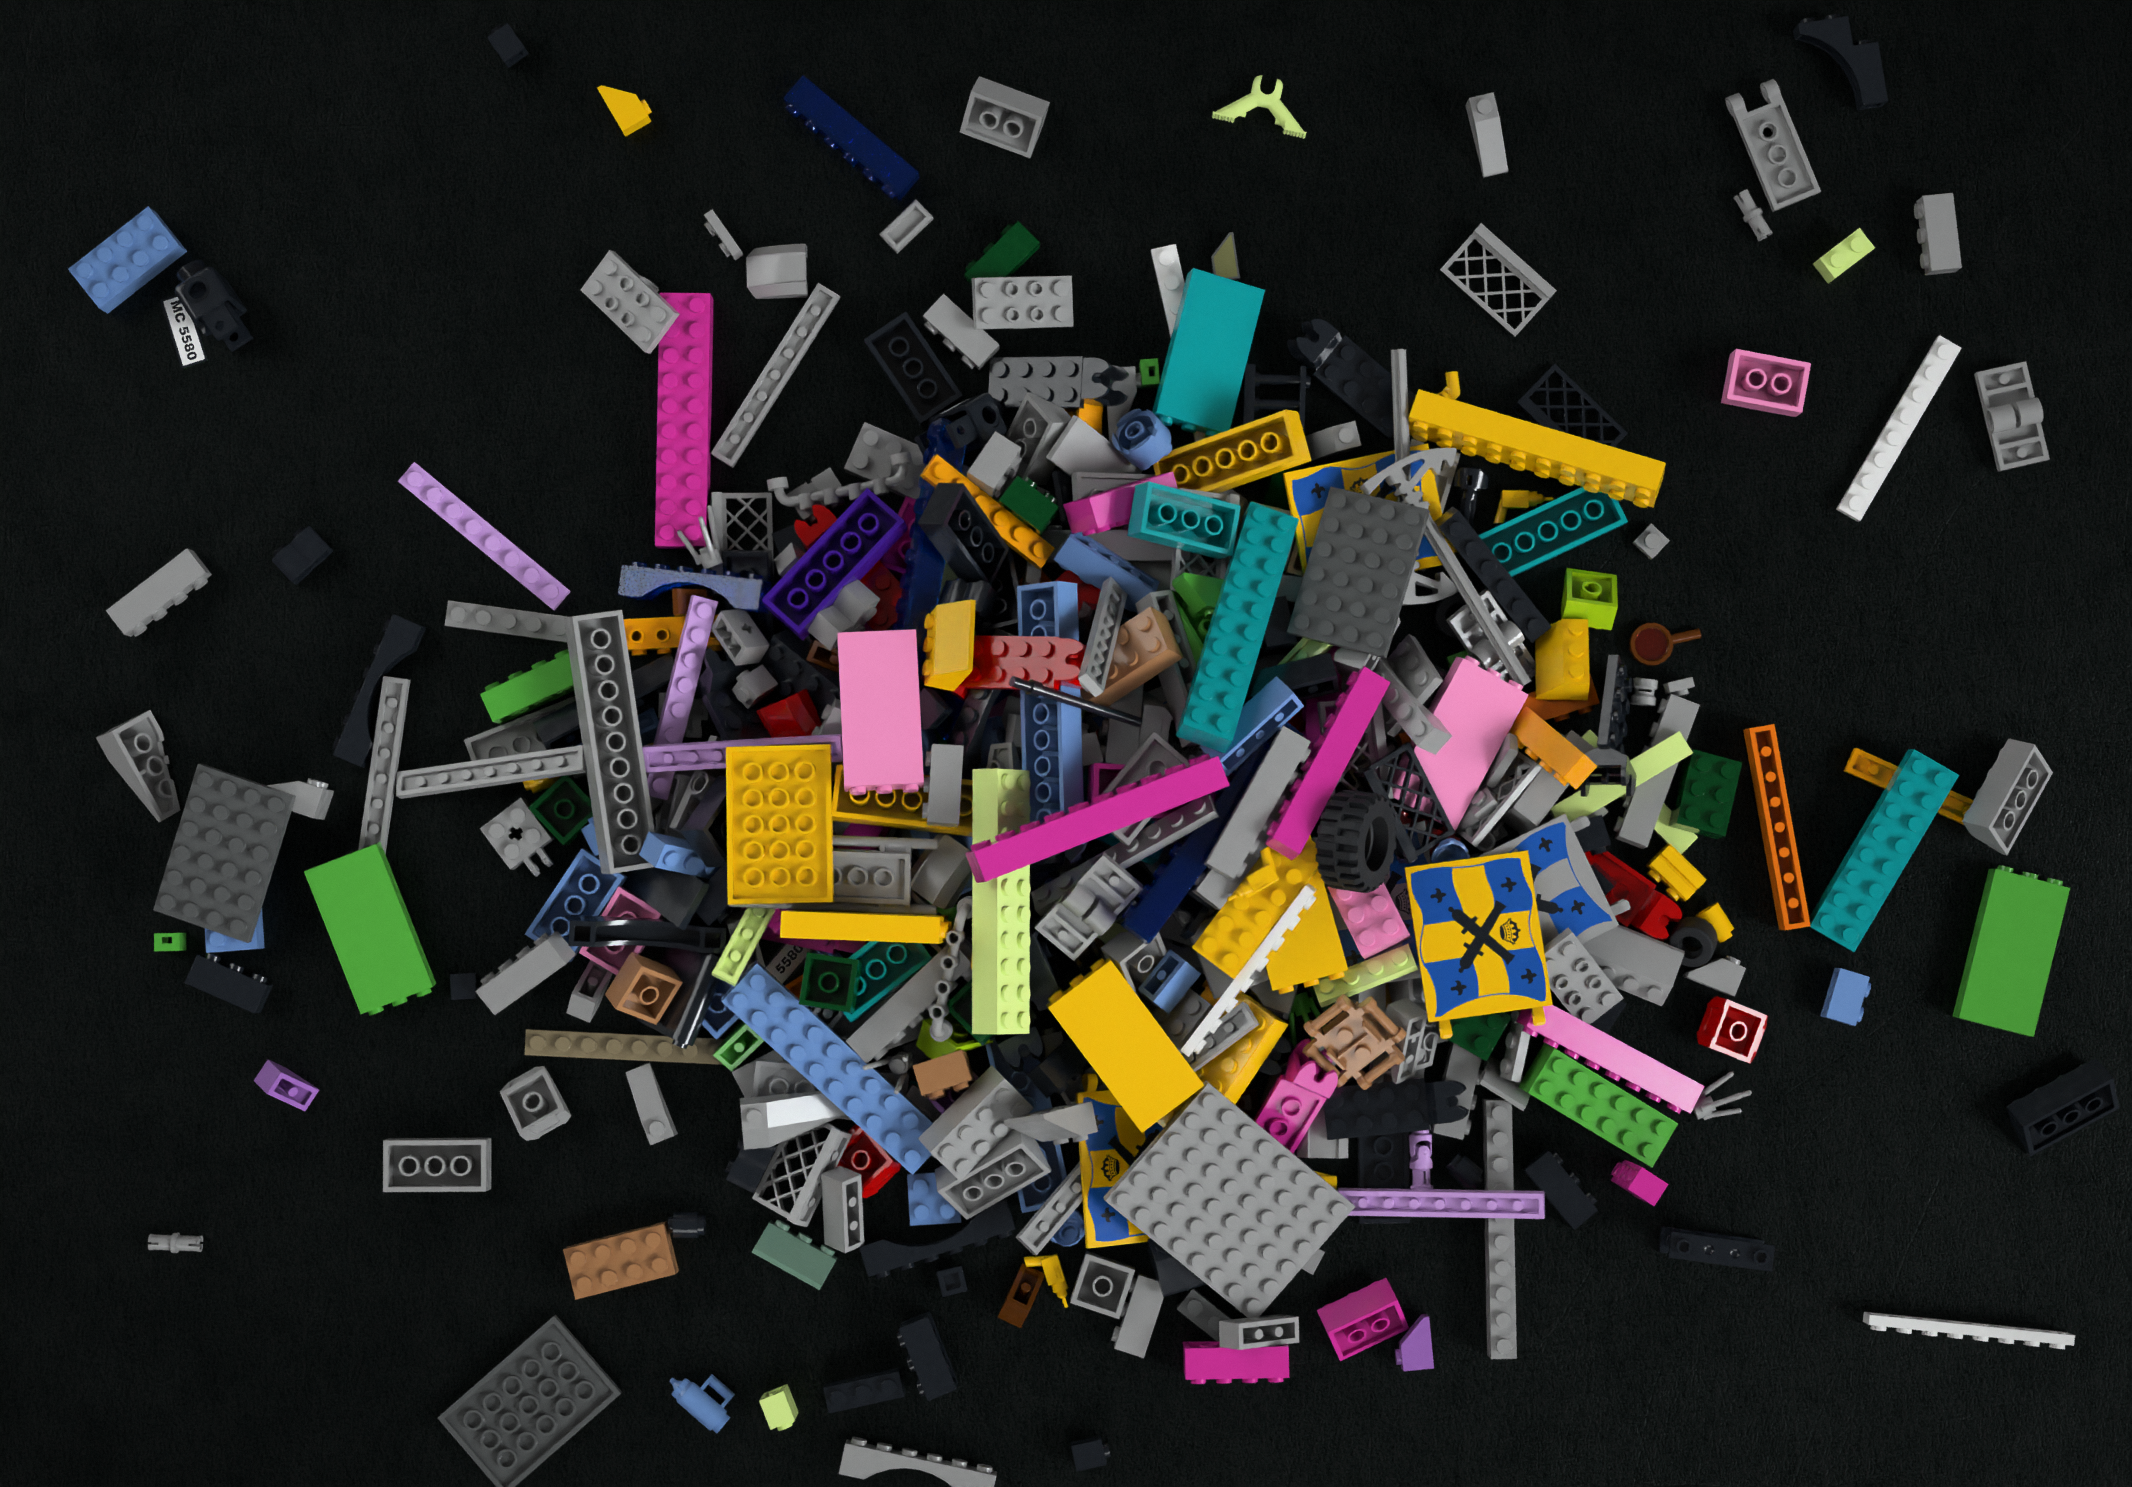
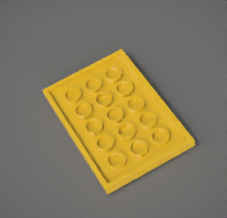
M832 745L726 747L728 905L834 903Z

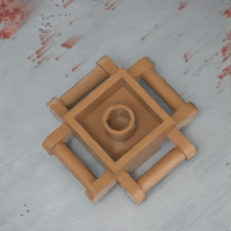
M1342 994L1336 999L1337 1002L1316 1019L1309 1020L1304 1024L1305 1031L1314 1039L1303 1048L1302 1052L1308 1058L1311 1057L1326 1073L1333 1069L1336 1071L1338 1076L1337 1088L1343 1086L1353 1076L1359 1086L1366 1090L1372 1086V1082L1392 1066L1395 1064L1399 1065L1405 1061L1404 1054L1395 1043L1402 1041L1407 1032L1402 1027H1397L1377 1006V1001L1372 996L1366 998L1361 1003L1358 1001L1353 1003L1345 994ZM1323 1046L1327 1050V1055L1342 1071H1339L1318 1049ZM1384 1051L1389 1054L1387 1058L1367 1073L1362 1070L1363 1067Z

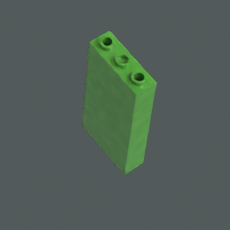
M381 842L304 871L360 1014L368 1012L369 1016L383 1011V1006L392 1003L394 1007L407 1002V997L416 994L417 997H421L432 992L431 987L436 984V981Z
M1998 865L1997 869L1988 870L1952 1017L2034 1037L2070 888L2062 886L2063 881L2047 878V882L2038 880V875L2029 872H2023L2022 875L2014 874L2013 868Z

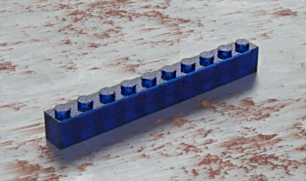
M944 418L933 421L927 433V437L930 439L929 446L923 455L925 467L932 457L938 454L962 473L966 445L955 449L945 428L946 425L953 421ZM921 476L918 482V487L921 488L920 495L914 504L915 522L911 525L909 537L912 538L911 544L905 554L906 572L903 573L900 580L902 593L895 608L896 613H898L897 621L892 627V630L916 629L918 677L924 676L922 675V666L926 660L923 644L927 637V629L924 627L926 615L930 614L938 605L945 566L944 558L918 524L935 490V487Z
M1286 722L1283 725L1302 737L1304 736L1303 733L1290 723ZM1278 731L1232 772V776L1228 780L1230 786L1215 791L1218 795L1214 799V804L1219 817L1187 834L1181 844L1177 842L1168 853L1171 858L1166 865L1161 863L1153 873V876L1156 878L1150 886L1146 884L1137 896L1140 900L1135 906L1130 905L1123 913L1122 918L1125 920L1121 926L1144 944L1151 943L1207 867L1204 865L1206 859Z

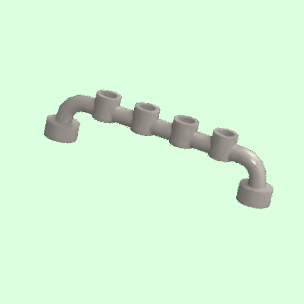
M902 452L890 456L892 466L898 467L897 473L892 477L877 478L868 482L853 483L843 487L828 488L793 497L787 496L784 492V489L789 488L787 477H778L767 480L768 490L774 491L777 500L781 504L788 507L800 506V511L811 510L815 502L824 501L825 506L839 504V498L849 496L850 501H855L867 488L870 491H874L876 496L889 494L890 487L899 485L906 478L908 473L907 464L912 463L911 453Z
M966 896L958 902L953 929L946 935V942L949 944L948 952L940 960V965L944 970L942 979L935 984L938 998L936 1004L929 1010L930 1017L933 1019L930 1035L938 1042L945 1041L953 1032L951 1023L945 1020L944 1017L949 1013L947 1001L949 993L955 986L952 980L954 969L960 963L958 951L960 943L965 939V932L963 930L965 920L972 918V896ZM953 933L958 936V940L954 939ZM948 958L952 960L953 965L948 963ZM942 983L946 984L947 990L943 988ZM937 1008L941 1010L942 1014L937 1012Z

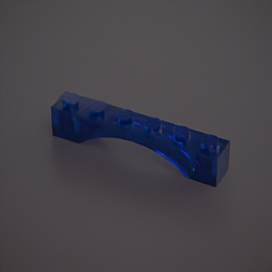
M632 562L631 566L622 565L618 595L631 599L652 601L660 594L674 588L704 586L718 592L736 609L768 614V609L763 604L762 599L771 590L772 583L764 581V576L748 574V578H741L740 573L725 571L724 576L716 575L717 571L701 569V573H694L693 568L678 566V571L670 570L668 565L655 564L654 568H647L646 563Z

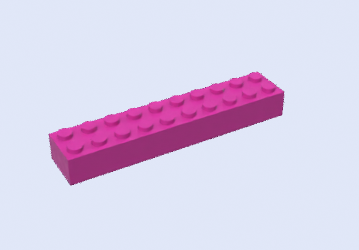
M660 293L680 315L660 340L658 349L655 546L658 549H687L677 534V531L681 530L694 549H701L706 547V543L698 520L700 516L703 517L709 534L707 506L710 505L713 297L710 293Z
M1209 753L1188 760L1189 766L1182 763L1164 770L1166 775L1162 776L1160 772L1140 779V785H1137V782L1129 783L1116 788L1117 794L1113 795L1112 791L1093 797V803L1091 804L1085 801L1068 807L1069 813L1065 814L1064 811L1055 812L1043 817L1045 822L1041 824L1039 820L1019 826L1020 832L1015 833V830L1006 831L996 835L995 842L991 843L989 839L971 845L972 851L965 853L976 883L987 882L1230 786L1219 756L1210 758Z

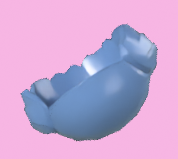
M1448 838L1439 843L1432 851L1430 858L1432 864L1468 859L1470 855L1464 844L1454 838Z
M1075 1209L1050 1240L1063 1247L1077 1244L1085 1235L1084 1216Z

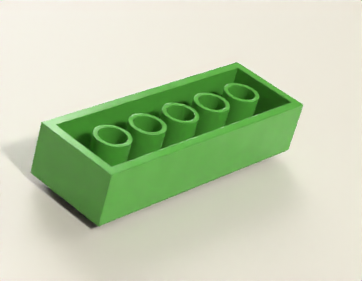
M1545 1043L1518 1088L1650 1167L1654 1166L1678 1125L1677 1122Z

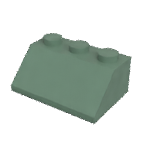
M777 1219L776 1222L771 1220L752 1253L820 1290L838 1258L834 1255L835 1251L822 1244L821 1247H818L811 1243L813 1239L802 1232H799L798 1235L789 1230L790 1226Z

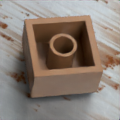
M630 952L605 995L615 1009L657 1025L683 982L671 967Z
M963 1050L913 1065L921 1095L930 1100L932 1099V1101L946 1097V1092L953 1089L957 1093L966 1091L971 1086L970 1084L975 1082L968 1055Z

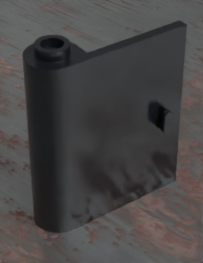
M665 947L659 963L671 967L683 983L657 1025L640 1018H636V1020L674 1039L672 1044L687 1049L688 1045L693 1046L720 979L712 976V971L721 956L713 953Z

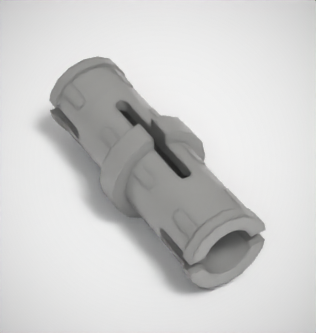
M1748 189L1740 192L1739 196L1733 197L1744 214L1743 219L1745 223H1749L1758 241L1767 238V235L1770 236L1773 233L1762 216V209L1756 206Z
M173 1233L172 1235L150 1234L148 1242H151V1244H148L149 1250H171L172 1253H178L179 1251L201 1252L203 1244H200V1242H203V1236H182L180 1233Z

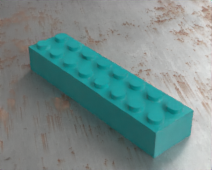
M1908 749L1810 914V928L1846 949L1855 952L1959 777L1957 773L1915 749Z

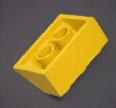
M970 599L940 604L930 614L926 615L924 627L927 629V637L923 644L926 660L922 666V675H925V686L954 692L973 671L976 600Z
M1561 619L1551 624V628L1535 640L1536 699L1588 700L1590 685L1588 619Z

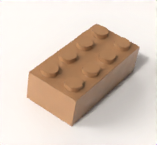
M1150 606L1121 625L1104 692L1095 698L1090 691L1087 692L1084 689H1080L1082 698L1108 707L1184 658L1167 616Z
M667 1221L567 1246L563 1249L575 1300L671 1276L679 1271L670 1233L668 1232Z

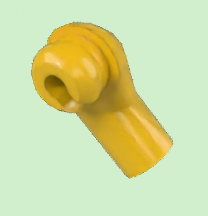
M1458 372L1445 373L1447 386L1437 395L1456 400L1460 395Z

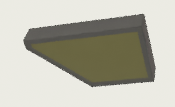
M1229 232L1211 256L1213 274L1231 280H1239L1240 274L1234 234Z

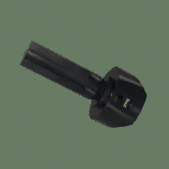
M1464 466L1455 473L1453 485L1463 489L1460 513L1473 528L1477 491L1488 488L1489 477L1483 468ZM1471 475H1473V477H1472V484H1470V476H1471Z

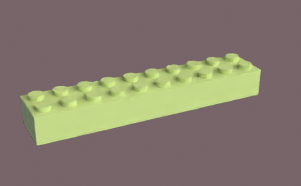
M973 769L972 845L989 839L991 843L995 842V836L1006 831L1015 830V833L1020 832L1019 826L1030 822V770ZM1030 865L981 883H976L972 873V1034L1029 1033V972L1031 968Z

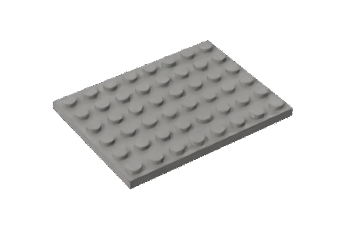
M1205 1080L1204 1086L1191 1096L1107 1192L1103 1199L1246 1317H1259L1355 1206Z

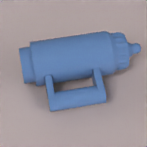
M713 1374L701 1387L694 1382H690L687 1378H684L683 1381H678L674 1378L670 1379L674 1389L671 1394L676 1398L677 1403L709 1431L713 1430L718 1433L730 1419L724 1407L735 1393ZM707 1385L711 1386L725 1399L721 1405L703 1391Z

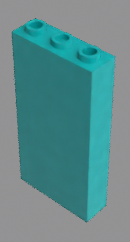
M1195 268L1187 274L1152 410L1164 425L1182 426L1181 429L1189 433L1199 431L1205 433L1207 438L1230 430L1265 290Z

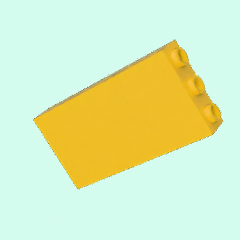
M1318 870L1308 882L1317 889L1314 893L1317 899L1308 910L1305 908L1301 910L1298 914L1301 920L1292 931L1289 929L1285 931L1282 935L1285 941L1276 952L1272 949L1266 956L1269 959L1266 969L1272 991L1278 990L1279 995L1294 991L1293 986L1303 983L1304 988L1320 984L1319 978L1329 976L1330 981L1345 977L1344 972L1348 971L1324 881Z
M786 910L781 911L780 938L940 944L946 942V935L952 930V921H948V915Z
M1101 958L1090 966L1092 971L1083 977L1080 974L1069 982L1071 987L1064 992L1058 990L1048 998L1050 1003L1046 1006L1142 1133L1197 1092L1204 1084L1109 958L1105 961Z

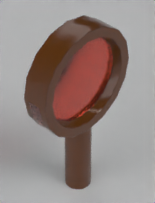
M1646 623L1637 627L1631 634L1629 650L1632 657L1638 663L1646 666H1655L1664 662L1671 655L1673 644L1701 638V632L1697 628L1670 634L1663 625Z

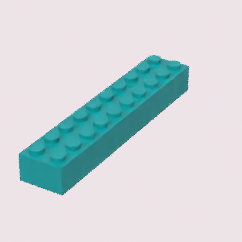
M1250 502L1239 527L1233 556L1230 557L1175 736L1225 753L1232 743L1299 521L1298 518L1254 502Z

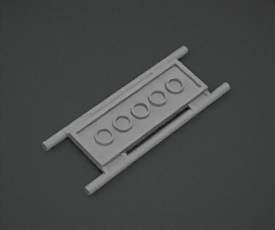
M833 835L834 846L880 847V850L833 849L834 903L729 905V907L937 915V906L911 904V849L938 850V839Z

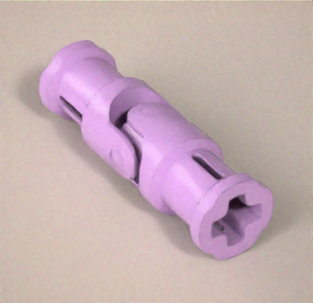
M1429 1130L1413 1131L1409 1134L1410 1169H1412L1413 1185L1410 1186V1189H1433L1430 1178V1169L1433 1168V1162L1430 1158L1432 1155V1134L1429 1133ZM1420 1141H1424L1426 1143V1146H1421L1417 1143Z

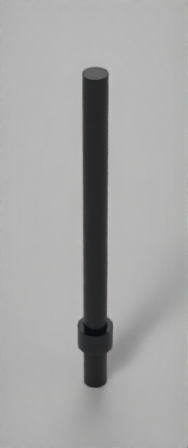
M1012 676L1009 681L1011 687L1024 690L1027 695L1034 697L1042 696L1135 727H1140L1142 724L1141 717L1043 686L1041 682L1033 679L1027 681Z

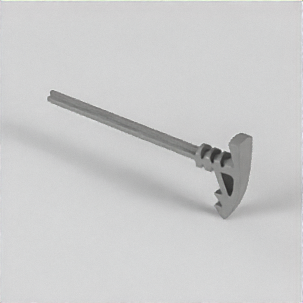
M1404 349L1391 350L1395 462L1410 455L1406 350ZM1407 465L1402 469L1410 480L1411 465ZM1397 497V502L1401 503L1403 501L1402 497ZM1415 561L1402 605L1435 602L1452 596L1459 591L1452 579H1449L1443 572L1435 573V580L1415 573V569L1420 567V563ZM1415 584L1432 590V594L1416 596Z
M1435 448L1414 453L1388 466L1367 480L1359 488L1363 494L1370 495L1385 479L1389 487H1396L1397 490L1394 492L1395 497H1402L1403 501L1401 503L1428 509L1429 502H1422L1420 499L1423 492L1415 491L1414 487L1429 469L1433 472L1434 476H1437L1440 473L1442 461L1449 468L1453 466L1457 449ZM1422 461V466L1409 480L1402 468L1414 462ZM1429 514L1424 530L1425 537L1512 680L1522 686L1526 685L1531 681Z

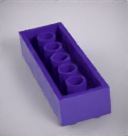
M867 488L762 599L763 604L801 640H804L810 634L808 629L818 612L832 606L845 585L857 579L860 581L908 530L905 520Z

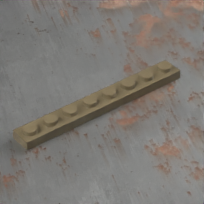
M526 1029L525 1055L723 1065L713 1054L724 1039L697 1037L693 1046L688 1045L687 1049L672 1044L674 1039L668 1036Z

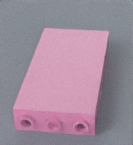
M916 629L837 633L845 792L850 791L851 795L866 794V791L876 790L878 794L892 793L893 789H903L905 793L918 792L919 788L924 787Z
M1467 655L1465 659L1455 658L1428 708L1442 722L1452 737L1436 755L1417 747L1412 740L1410 742L1455 831L1528 697L1527 693L1521 691L1522 685L1513 680H1509L1508 683L1500 679L1502 674L1489 667L1485 671L1478 667L1479 661ZM1406 752L1398 766L1407 769L1409 758ZM1395 769L1392 783L1402 786L1406 772ZM1411 774L1408 785L1409 789L1419 790L1421 781L1418 776ZM1392 787L1393 798L1399 801L1401 790ZM1407 792L1404 804L1414 809L1417 795ZM1423 797L1419 811L1430 814L1432 803L1429 798Z

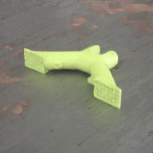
M1262 75L1255 77L1250 94L1216 112L1213 111L1212 114L1213 119H1222V121H1231L1233 123L1235 118L1238 116L1245 118L1246 112L1258 106L1270 110L1276 118L1275 124L1282 126L1284 129L1283 134L1299 136L1304 139L1307 133L1303 131L1280 100L1283 89L1281 80L1277 79L1273 93L1264 94L1260 89Z

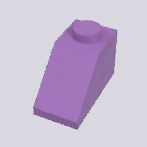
M271 1060L266 1061L254 1080L266 1094L303 1111L307 1110L319 1091L318 1088L294 1072Z
M1421 1314L1398 1342L1399 1349H1395L1396 1365H1401L1403 1371L1434 1368L1429 1316Z

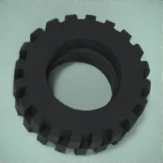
M1342 790L1333 795L1331 801L1327 802L1326 810L1322 812L1320 818L1321 823L1317 829L1318 839L1316 840L1315 847L1317 848V868L1322 875V880L1331 888L1369 893L1383 884L1385 876L1389 874L1390 864L1393 863L1394 849H1396L1395 837L1397 835V828L1395 827L1396 816L1393 814L1394 809L1390 802L1381 794Z

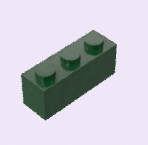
M1019 221L1014 226L1009 224L1001 232L1003 237L997 243L992 241L983 250L985 255L979 261L974 259L965 268L967 271L964 274L965 279L972 285V278L1010 277L1040 248V242Z

